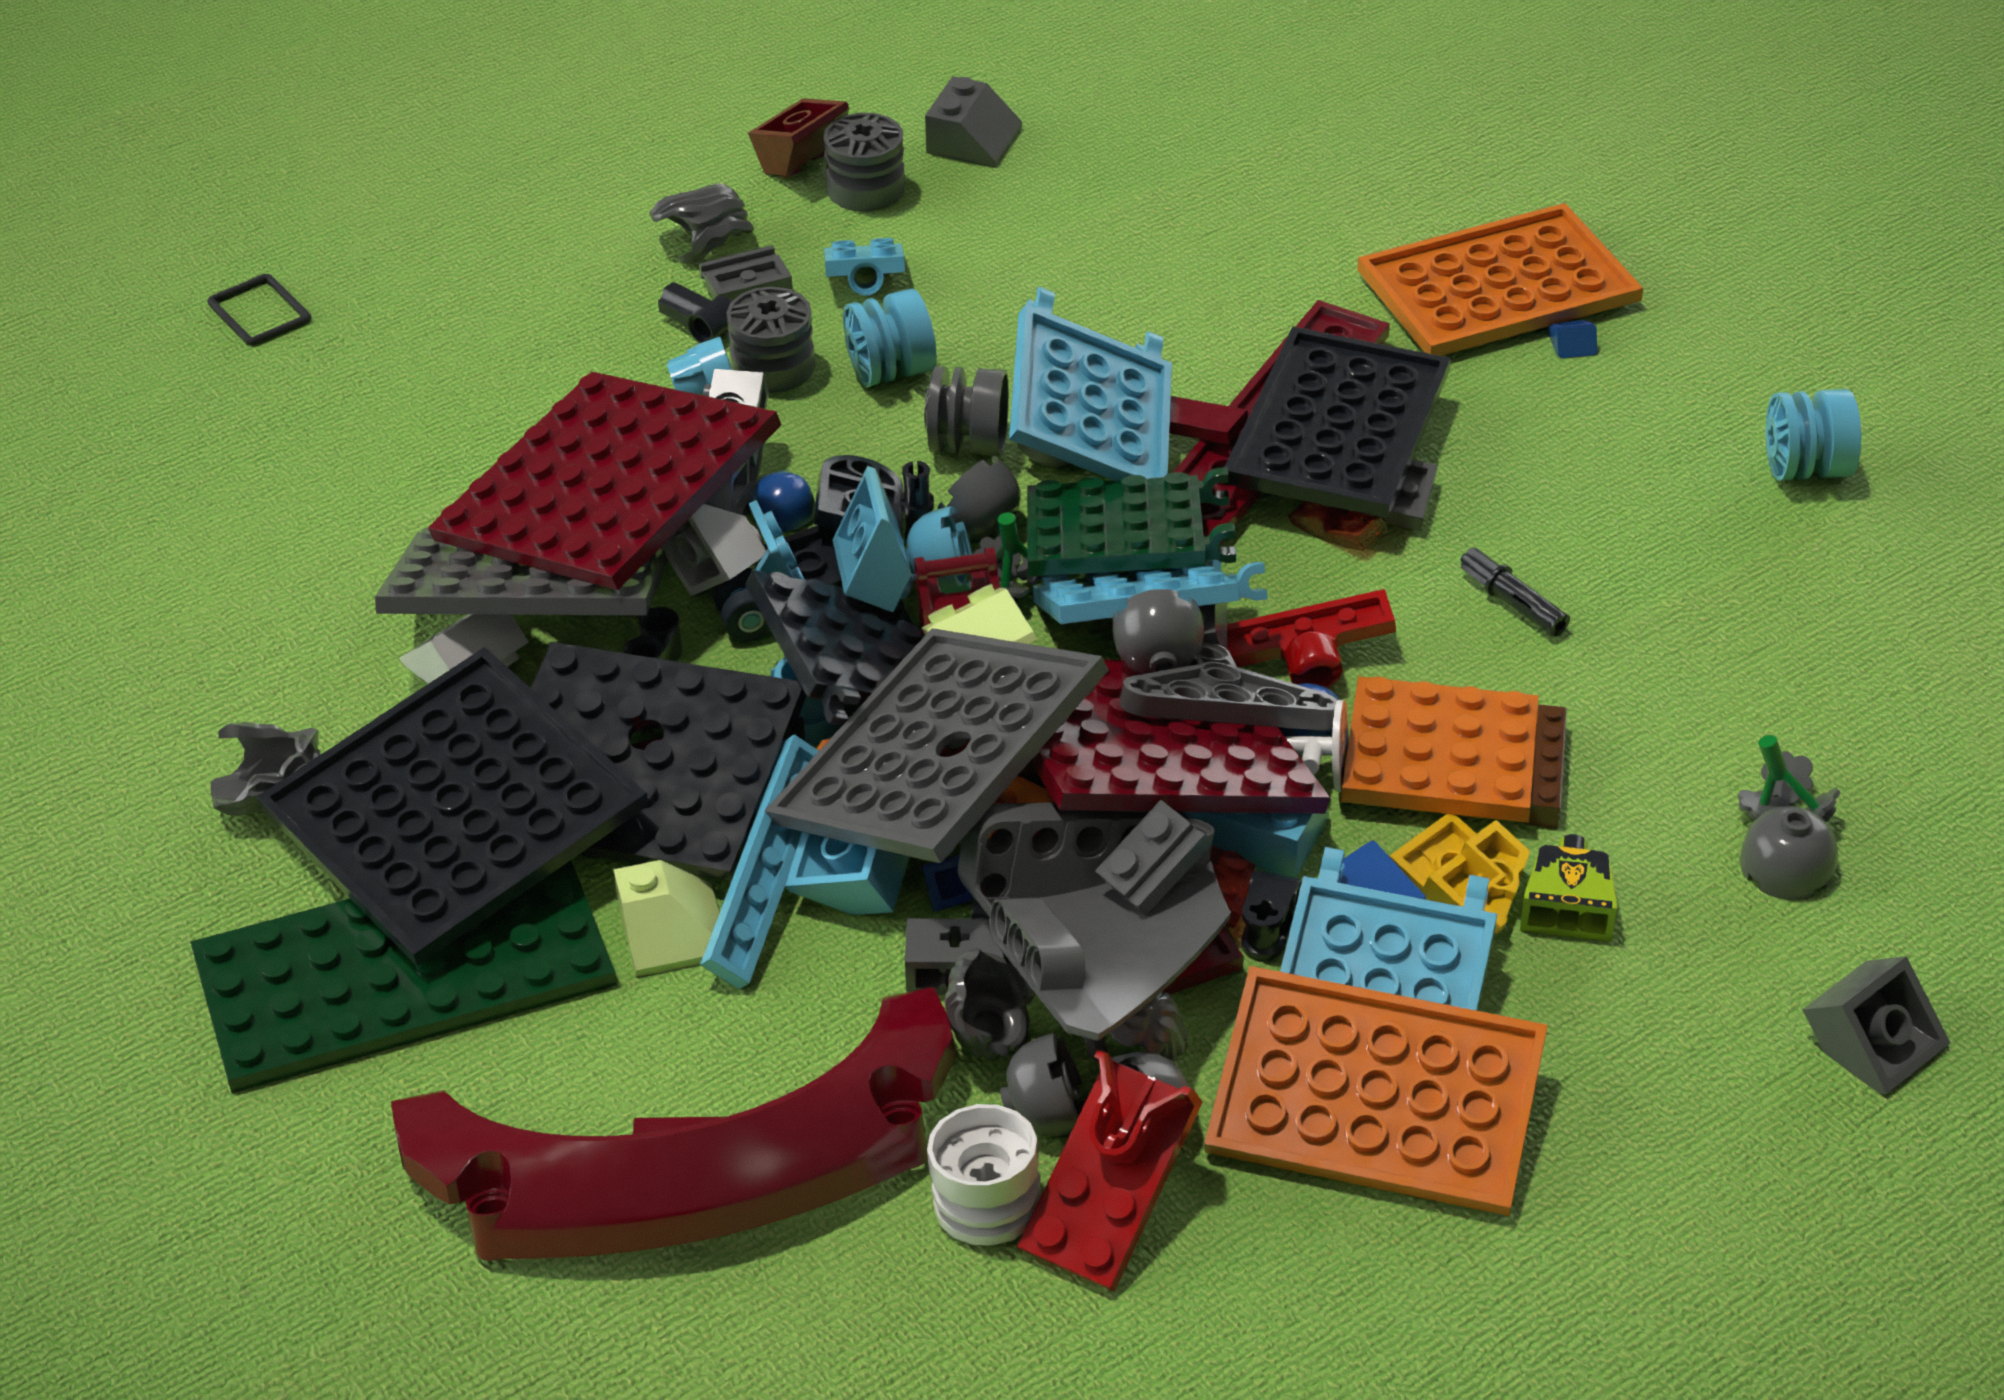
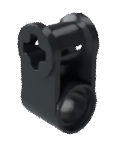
M1258 870L1253 872L1248 894L1242 906V919L1246 925L1241 938V948L1246 955L1256 960H1270L1282 953L1292 925L1302 879Z

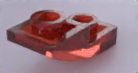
M1302 501V504L1288 515L1290 523L1302 531L1325 542L1364 551L1388 529L1383 517L1368 516L1360 512L1326 507L1322 504Z

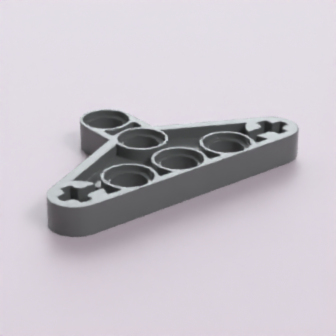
M1203 641L1202 649L1191 666L1126 678L1123 681L1119 706L1128 713L1143 717L1308 730H1330L1333 728L1337 699L1321 691L1238 668L1226 648L1213 642Z

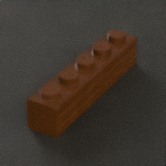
M1538 704L1529 825L1558 828L1562 797L1566 707Z

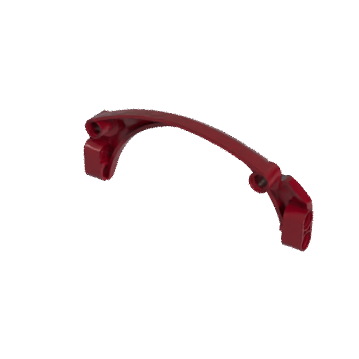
M930 987L882 997L879 1015L871 1031L860 1045L828 1072L805 1086L755 1108L696 1125L664 1131L612 1136H570L518 1129L477 1115L460 1105L445 1090L391 1101V1108L403 1170L429 1193L448 1204L466 1201L475 1252L479 1258L495 1261L502 1259L562 1258L615 1254L692 1243L770 1224L841 1200L888 1180L906 1170L921 1166L928 1159L923 1114L919 1102L934 1100L941 1090L955 1058V1047L946 1010L935 989Z

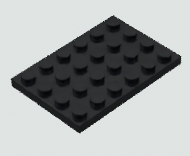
M1292 326L1225 465L1228 468L1229 482L1223 484L1238 486L1246 490L1280 495L1284 498H1294L1322 504L1326 507L1360 512L1368 516L1389 518L1450 372L1451 358Z

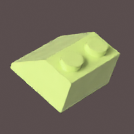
M992 584L968 595L971 603L957 610H954L952 605H948L930 614L928 618L931 623L922 627L925 635L934 628L1025 644L1037 640L1032 628L1008 590L1005 588L994 590Z

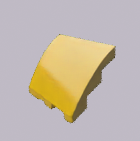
M1447 813L1389 855V857L1426 896V900L1463 907L1469 876L1475 875L1489 878L1485 911L1497 913L1494 933L1498 934L1506 924L1507 915L1517 892L1520 877L1525 868L1530 850L1497 820L1476 834L1457 815Z

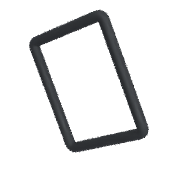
M270 274L259 275L216 293L207 300L208 305L248 345L258 344L311 320V314ZM267 281L301 317L251 337L217 302Z

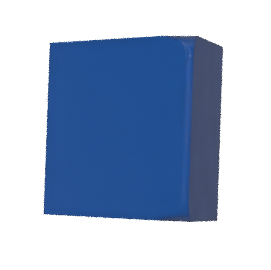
M1586 320L1552 323L1547 327V333L1558 357L1591 356L1597 353V328L1593 323Z

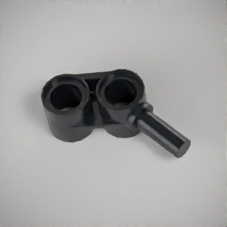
M650 607L647 616L635 615L639 621L640 636L629 640L624 646L623 653L677 662L682 655L680 624L677 613L667 607Z

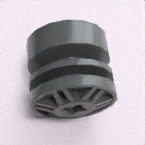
M854 113L832 121L824 132V156L827 163L825 171L826 191L831 201L841 208L868 212L885 209L898 202L905 191L903 130L899 123L888 116L877 113Z
M780 287L755 288L740 294L730 303L726 314L732 370L764 373L769 393L789 391L801 386L812 376L815 368L814 345L812 341L813 328L811 323L812 312L810 303L800 293Z
M946 366L934 367L930 385L926 392L924 423L930 452L942 453L948 435L950 453L959 454L964 436H970V444L974 455L1002 456L1006 441L1009 410L1007 370L978 368L973 387L967 386L964 368L955 367L950 385L948 368Z

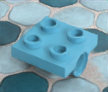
M892 238L870 240L871 245L855 246V241L852 240L834 241L831 243L832 247L824 248L826 277L848 275L849 285L854 292L864 296L872 295L881 288L884 278L883 273L905 272L901 243L894 244V239ZM861 267H871L876 271L874 280L867 284L858 282L854 278V274Z

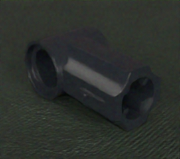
M675 282L670 283L664 288L663 294L658 300L659 312L688 326L689 332L697 342L703 343L728 333L726 312L732 302L730 299L719 295L710 300Z

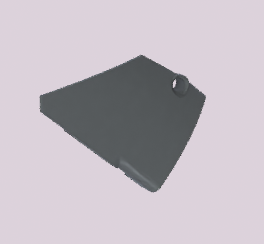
M1055 802L992 804L981 820L962 839L958 877L990 917V930L995 943L1067 1033L1098 1041L1119 1027L1168 987L1201 954L1230 919V910L1221 892L1210 860L1212 845L1147 915L1143 914L1134 904L1132 905L1095 872L1150 811L1059 810ZM1177 812L1198 831L1204 833L1213 843L1215 831L1213 826L1201 820L1190 819L1184 812ZM1087 827V829L1082 834L1078 835L1083 829ZM998 829V831L995 833V835H993L992 837L988 838V836H989L993 831H995V830ZM1042 829V831L1038 835L1034 836V834L1037 831ZM991 874L987 880L981 882L986 876Z

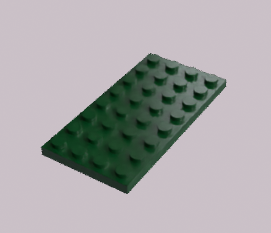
M572 860L418 967L351 899L190 941L231 1093L617 985L615 970Z

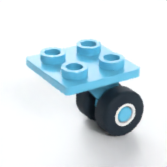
M757 500L749 503L768 546L755 570L766 573L780 572L792 578L805 580L799 567H796L798 563L788 543L781 536L783 535L772 511L763 514ZM749 567L732 579L712 587V597L717 609L721 612V618L726 631L730 636L740 641L756 640L770 631L769 626L745 585L753 570Z

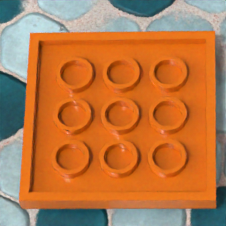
M1358 676L1341 802L1528 823L1539 695L1524 694L1518 691L1483 690L1472 686L1436 685L1425 681L1408 682L1389 680L1384 677L1370 678Z

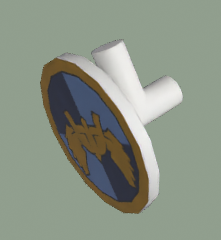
M1337 700L1334 710L1332 737L1286 736V739L1297 754H1303L1302 760L1312 774L1317 773L1319 770L1321 755H1332L1334 789L1337 792H1342L1349 742L1348 713L1346 701Z

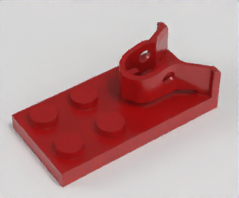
M1098 1050L1094 1058L1100 1064V1073L1017 1247L1027 1254L1115 1292L1203 1102L1192 1088L1187 1086L1180 1089L1117 1063L1108 1053Z

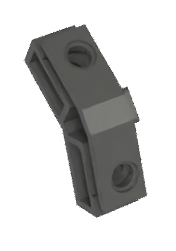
M714 369L712 383L705 385L703 396L766 409L769 391L764 373ZM764 444L704 504L745 516L750 509L748 496L758 482Z

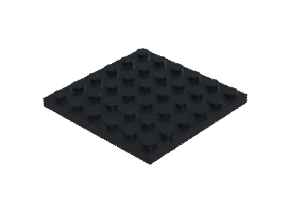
M485 647L257 796L261 809L417 967L650 805L647 792Z

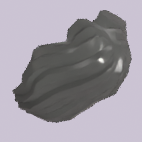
M720 183L666 196L656 202L649 212L653 222L668 218L680 224L687 231L692 232V251L679 257L680 262L684 264H694L704 259L714 248L723 246L731 233L739 236L742 233L749 234L754 230L752 223L747 220L748 212L744 209L745 204L743 200L739 198L732 188Z
M250 722L229 723L219 730V738H238L244 748V760L231 775L215 778L211 781L213 808L227 815L237 816L263 811L257 796L321 755V751L317 748L319 744L318 730L308 728L295 732H286L273 724Z
M977 948L974 950L970 949L968 952H962L955 962V967L951 969L948 979L949 986L945 995V1009L956 1040L962 1047L968 1048L970 1053L978 1059L985 1057L993 1060L997 1055L1008 1057L1009 1051L1017 1052L1023 1045L1027 1044L1030 1022L1027 1004H1031L1036 993L1014 965L1006 959L983 952Z
M1164 991L1126 1022L1110 1032L1117 1042L1126 1047L1140 1044L1146 1051L1160 1054V1056L1177 1061V1057L1185 1053L1188 1045V1030L1184 1027L1180 1010L1173 998ZM1084 1037L1087 1055L1094 1062L1098 1063L1094 1058L1096 1052L1101 1050L1108 1053L1104 1037L1098 1041Z

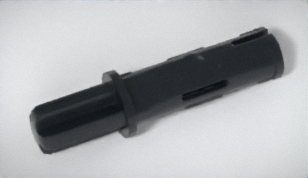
M1475 547L1470 548L1467 553L1462 555L1460 559L1462 562L1461 568L1483 584L1487 594L1499 596L1551 636L1557 637L1561 635L1568 627L1570 616L1514 576L1510 566L1506 564L1499 565Z

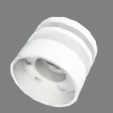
M976 1104L955 1110L938 1122L929 1135L927 1148L929 1171L933 1181L934 1212L938 1222L953 1238L971 1245L994 1246L1015 1240L1024 1233L1042 1195L1040 1187L1041 1178L1038 1171V1143L1033 1127L1020 1113L1000 1105Z

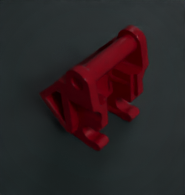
M994 547L984 548V553L928 561H925L924 557L914 558V579L919 596L921 634L925 635L922 627L931 623L928 616L948 605H952L954 610H957L971 603L968 595L987 585L992 584L994 590L1000 588ZM971 573V590L947 594L941 592L937 577Z

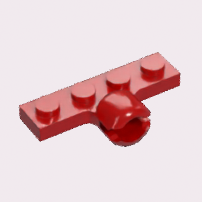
M1382 589L1227 624V650L1237 667L1282 659L1286 662L1293 684L1310 683L1330 688L1343 673L1338 647L1345 643L1395 633L1396 622L1386 590Z

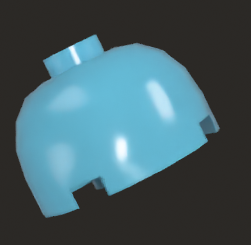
M949 506L929 512L913 524L907 536L908 548L905 549L906 556L909 557L908 563L911 574H914V558L924 557L925 561L973 554L964 522L955 524L951 516L959 513L955 507ZM967 573L937 577L939 588L945 594L971 590V581L967 582Z

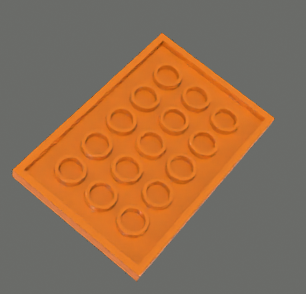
M1566 203L1358 257L1357 270L1421 349L1425 353L1438 356L1548 327L1552 323L1566 322L1606 310L1620 308L1642 301L1643 287Z
M1249 966L1204 1142L1205 1153L1510 1216L1548 1025Z

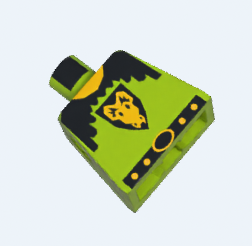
M1576 834L1562 837L1559 841V846L1544 845L1540 847L1524 893L1520 931L1612 942L1617 912V899L1609 855L1604 851L1587 850L1588 843L1586 839Z

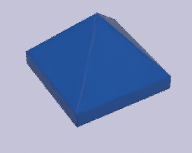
M960 854L945 858L942 863L931 862L921 865L933 912L973 900V896L958 877Z

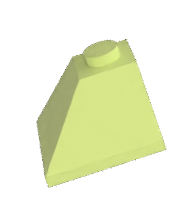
M662 860L613 869L618 909L636 977L701 964L720 913L711 883Z

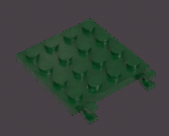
M1228 468L1212 469L1201 481H1198L1197 475L1189 476L1185 473L1175 472L1164 477L1149 479L1141 475H1129L1122 478L1121 481H1103L1100 478L1091 477L1082 479L1077 483H1060L1055 480H1045L1036 485H1027L1028 577L1206 566L1205 560L1235 563V547H1222L1219 545L1222 540L1235 539L1234 523L1218 525L1212 529L1209 536L1204 537L1200 503L1230 506L1228 490L1216 491L1213 489V486L1217 483L1229 482Z

